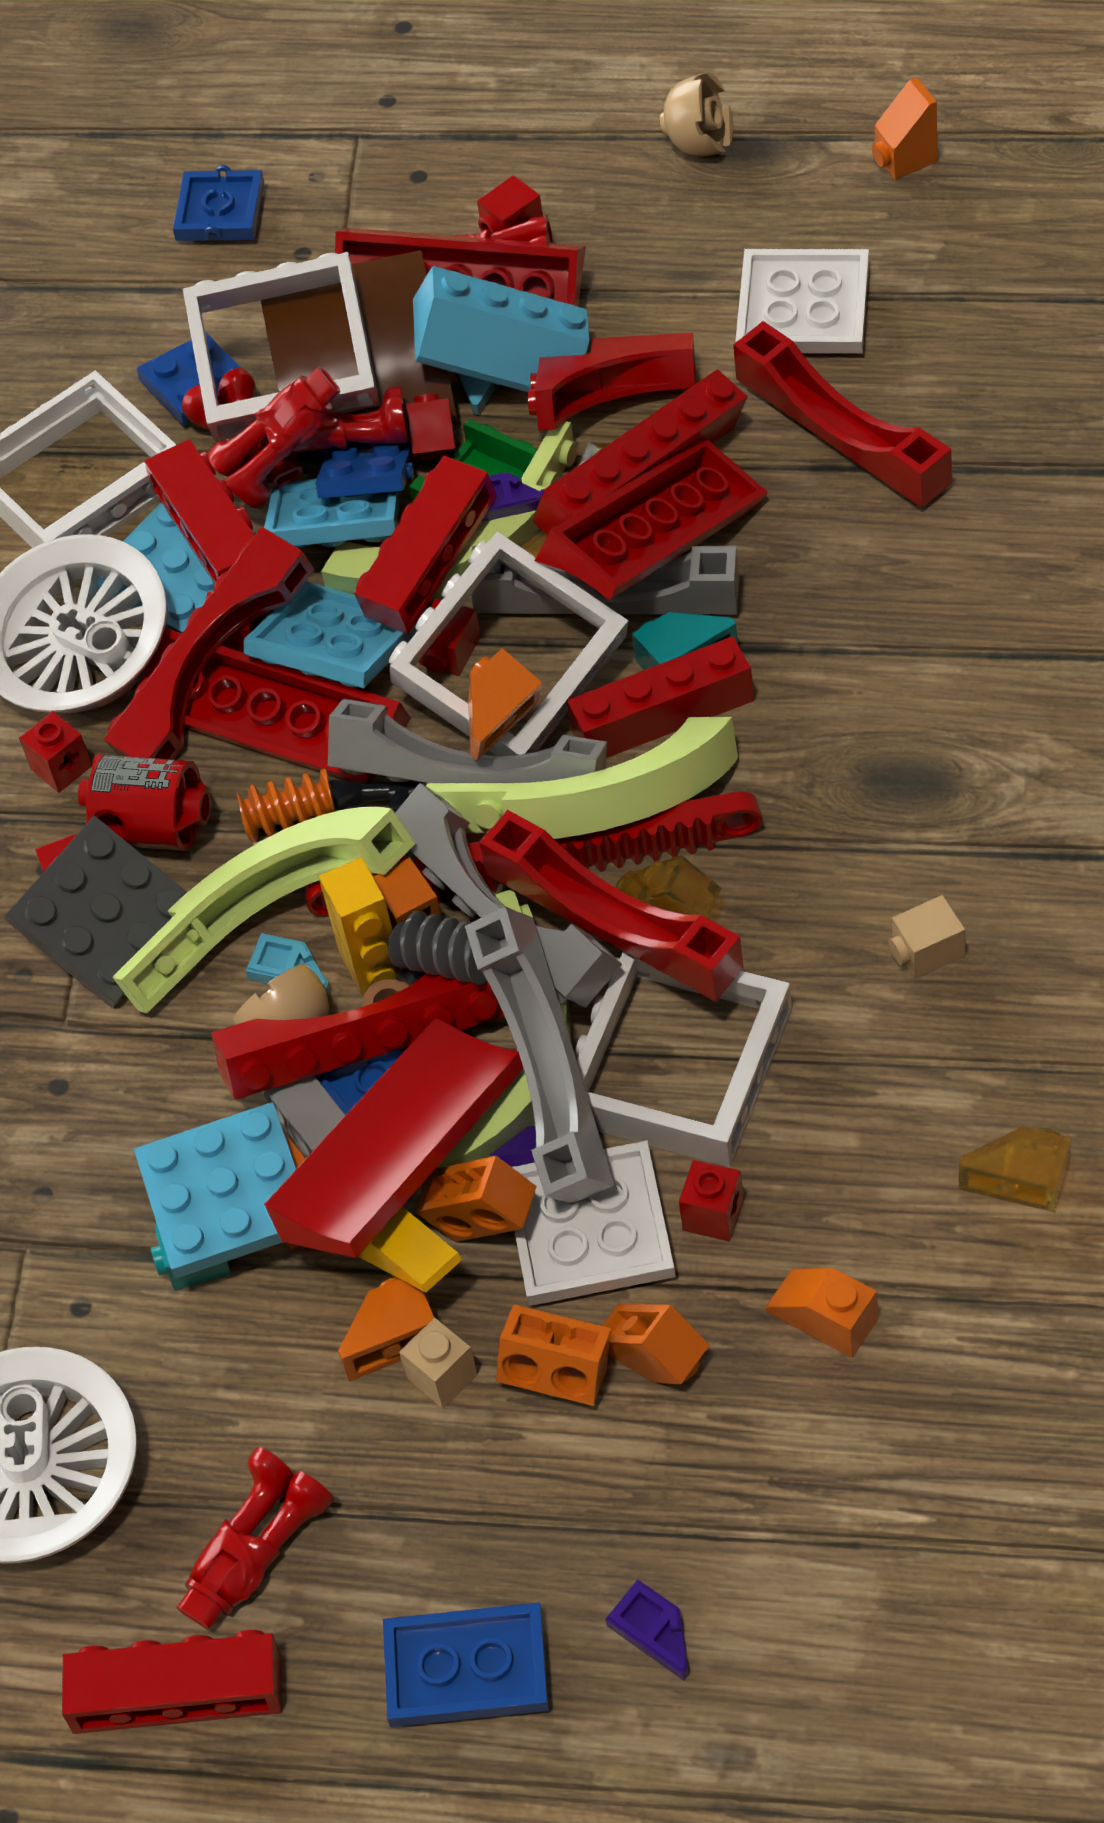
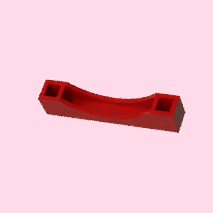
M762 321L733 344L736 380L919 507L923 508L952 484L951 448L920 427L907 428L892 425L874 418L856 407L839 394L816 371L794 341L766 322Z
M716 369L544 489L532 522L548 535L552 528L702 438L706 437L711 443L716 442L734 429L748 396L722 372Z
M262 526L254 537L249 538L243 544L239 557L229 571L223 573L217 579L213 592L202 607L197 608L191 614L185 630L176 642L171 643L164 650L159 665L149 678L144 679L138 685L133 700L124 712L118 714L110 723L104 741L118 756L174 760L184 746V721L187 704L196 679L218 647L244 624L270 610L288 605L314 570L303 551Z
M509 810L501 816L479 842L486 875L715 1002L718 1001L744 968L739 935L700 914H681L666 911L625 894L583 866L562 848L546 830Z
M426 973L407 988L383 1000L358 1009L308 1019H253L211 1032L219 1073L234 1100L408 1047L435 1017L458 1030H463L505 1017L488 981L481 986L475 985L473 982H461L456 978L449 979L441 975L437 976Z

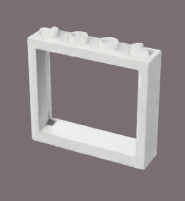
M348 252L341 254L326 253L314 260L300 263L285 262L273 269L259 272L244 271L232 278L219 281L203 280L194 286L182 288L206 422L214 442L234 438L257 419L253 414L266 407L279 392L223 405L218 404L202 313L341 283L359 375L334 380L341 391L330 402L332 409L329 412L345 414L380 406L355 275Z
M95 370L0 433V479L99 412H102L150 457L176 444ZM143 462L45 529L38 525L1 488L0 517L27 544L34 548L50 540L71 535L92 534L107 537L160 500L152 490L145 463Z
M498 531L488 543L483 540L476 546L468 561L470 566L462 576L455 574L448 581L442 592L443 600L435 610L429 607L421 615L415 627L417 632L408 643L402 641L394 649L389 658V663H391L390 680L391 683L470 737L468 703L414 666L499 560L599 629L516 736L507 732L489 749L497 756L522 755L538 752L568 713L567 700L581 695L626 638L628 620L548 565L534 561L536 557Z
M623 951L620 959L617 958L622 965L607 982L608 988L604 997L598 996L594 1002L591 1012L592 1026L588 1035L580 1036L575 1049L576 1061L598 1132L635 1142L647 1140L648 1145L730 1167L792 1010L790 983L741 971L719 998L758 1008L759 1011L715 1123L710 1125L589 1092L637 977L699 993Z

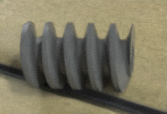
M415 910L408 916L406 921H401L392 930L388 941V953L391 962L396 967L409 968L418 972L424 971L430 975H441L449 979L456 978L461 982H473L475 985L481 986L487 981L483 972L477 969L465 926L472 922L462 921L459 923L455 918L447 917L443 919L441 915L437 914L427 916L425 912Z

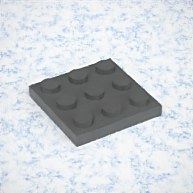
M93 816L9 910L4 920L113 1008L125 993L112 977L172 918L168 910L187 891L96 816Z

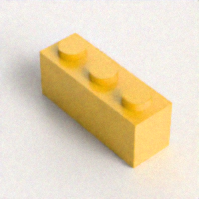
M360 857L319 875V881L340 956L361 996L375 982L384 979H395L401 968L396 967L391 962L388 953V941L392 933V926L385 898L363 858Z

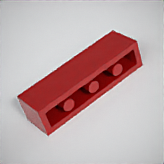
M188 439L145 459L144 463L152 490L215 584L217 579L223 573L228 572L237 560L243 544L255 535L251 531L253 530V525L244 507L236 508L233 504L235 502L232 491L226 486L225 479L217 480L214 476L216 475V470L212 467L207 452L199 453L192 441Z
M444 455L435 469L428 472L421 491L413 503L406 506L402 513L401 521L393 534L383 541L378 557L368 572L363 573L357 582L354 595L364 617L409 635L497 498L488 472Z
M733 636L568 699L567 706L572 734L575 737L607 742L606 758L678 731L688 717H714L753 702L752 670Z
M243 1630L236 1633L234 1637L217 1639L206 1635H193L184 1638L182 1642L161 1644L152 1640H142L133 1643L128 1648L108 1649L104 1646L93 1645L81 1648L78 1653L63 1654L62 1716L73 1734L282 1713L281 1652L272 1633L265 1634L260 1630Z

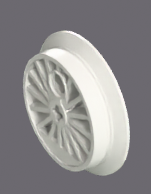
M82 534L65 536L42 543L20 555L6 566L0 573V696L14 705L37 712L78 713L107 705L129 691L144 675L150 660L159 646L166 625V593L163 583L151 562L141 552L123 541L102 535ZM83 579L78 602L76 603L72 581ZM98 579H106L95 595ZM123 584L128 586L127 589L116 596ZM61 591L65 602L62 606L55 601ZM140 600L142 601V606L128 610ZM50 608L53 611L51 616L46 614ZM143 624L142 629H128ZM27 662L14 672L13 666ZM90 664L98 667L107 678L94 685ZM79 669L83 689L73 691ZM39 676L33 687L28 685L31 681H33L35 678ZM60 678L57 692H50Z
M21 1347L0 1352V1563L2 1564L38 1560L61 1552L78 1543L94 1531L113 1511L131 1478L136 1459L137 1435L129 1403L120 1387L102 1368L80 1355L48 1347ZM42 1395L49 1396L47 1403H45ZM66 1399L76 1402L77 1404L56 1424ZM34 1412L30 1418L17 1421L24 1413ZM92 1414L100 1420L74 1433ZM108 1438V1449L82 1451ZM106 1467L102 1478L76 1471ZM60 1484L94 1494L84 1505ZM43 1488L73 1513L55 1515ZM34 1495L44 1516L33 1517ZM19 1507V1519H13Z

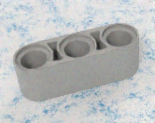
M315 1076L262 1091L266 1102L274 1103L280 1123L307 1157L345 1116Z

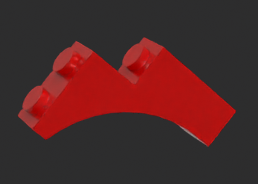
M693 332L592 338L590 354L540 357L537 373H531L530 375L531 389L528 390L529 415H537L538 430H555L571 416L606 401L646 392L688 389L695 385L696 380Z

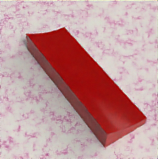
M344 228L335 231V253L348 252L351 264L421 250L426 274H428L432 266H436L566 304L579 306L586 246L359 228Z
M704 437L552 528L534 561L561 569L579 578L596 589L605 598L611 600L691 549L692 546H696L759 506L768 492Z
M167 628L164 629L159 646L150 660L141 682L150 677L161 662L164 650L171 643L176 642L182 633ZM220 645L210 656L196 679L187 704L184 729L320 772V769H326L327 775L341 780L370 784L373 783L376 774L353 775L344 772L342 768L328 766L329 716L343 699L387 706L386 714L403 727L406 726L411 717L398 701L345 686L319 676L306 675L300 670L284 665L268 664L259 658L248 656L243 652Z
M435 1017L264 1203L281 1241L357 1258L524 1069L519 1052L481 1041Z

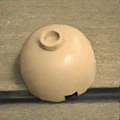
M710 72L694 75L678 82L669 91L664 103V112L660 115V125L664 135L669 136L670 140L680 151L696 157L724 153L726 150L722 146H730L732 142L733 124L730 105L721 104L718 93L725 92L718 78Z
M300 964L288 969L268 982L271 989L260 998L256 993L253 994L237 1011L233 1021L237 1025L253 1019L291 1020L328 1016L329 1002L327 992L315 972L309 966L307 967L306 964Z

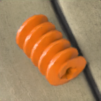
M320 769L319 782L317 784H314L306 772L302 773L301 787L298 788L288 776L284 778L283 791L280 792L272 780L266 783L265 795H260L254 784L249 785L247 799H243L237 791L244 829L252 843L258 841L260 828L270 837L277 833L278 824L284 830L294 826L296 820L301 823L315 816L318 817L335 812L326 769Z

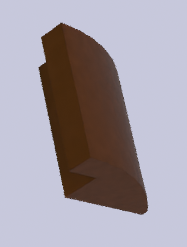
M421 250L352 264L380 406L345 414H365L379 410L382 406L383 395L386 389L401 386L406 422V403H414V397L424 394H438L439 399L448 398L452 423L458 422L448 371L415 362L413 298L427 276ZM341 283L261 300L279 392L296 381L301 375L308 378L318 366L324 368L333 380L359 375ZM324 449L314 450V451H308V452H296V455H302V454H306V453L321 451V450H324Z

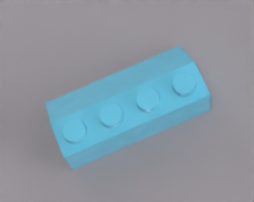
M436 266L431 267L413 298L415 362L528 392L531 389L530 375L531 373H537L540 357L584 355L588 348L589 328L587 309L572 304H566Z

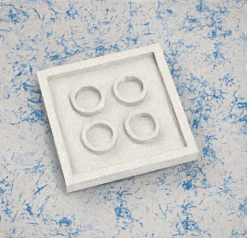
M744 249L735 342L764 321L794 341L802 353L863 354L869 249Z
M647 1140L604 1149L614 1186L573 1204L544 1195L535 1163L512 1167L537 1186L530 1205V1214L524 1222L523 1228L514 1230L529 1306L676 1277Z

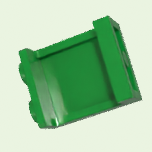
M468 419L463 425L465 442L451 458L488 472L489 476L508 472L522 478L537 449L524 440L518 441L500 433L490 425H482ZM420 475L409 486L412 503L423 487L425 478Z

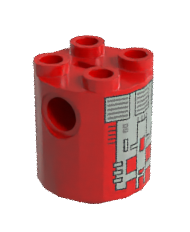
M96 754L93 759L89 780L82 779L78 788V803L81 807H86L87 820L85 825L93 816H96L132 847L179 851L189 850L194 843L199 825L207 824L211 811L210 792L203 784L198 767L194 761Z

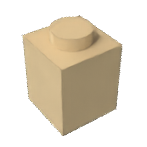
M943 895L892 917V938L888 939L890 951L899 965L904 963L907 965L915 979L966 956L965 928Z
M435 1317L399 1351L407 1379L442 1409L478 1375L471 1347Z

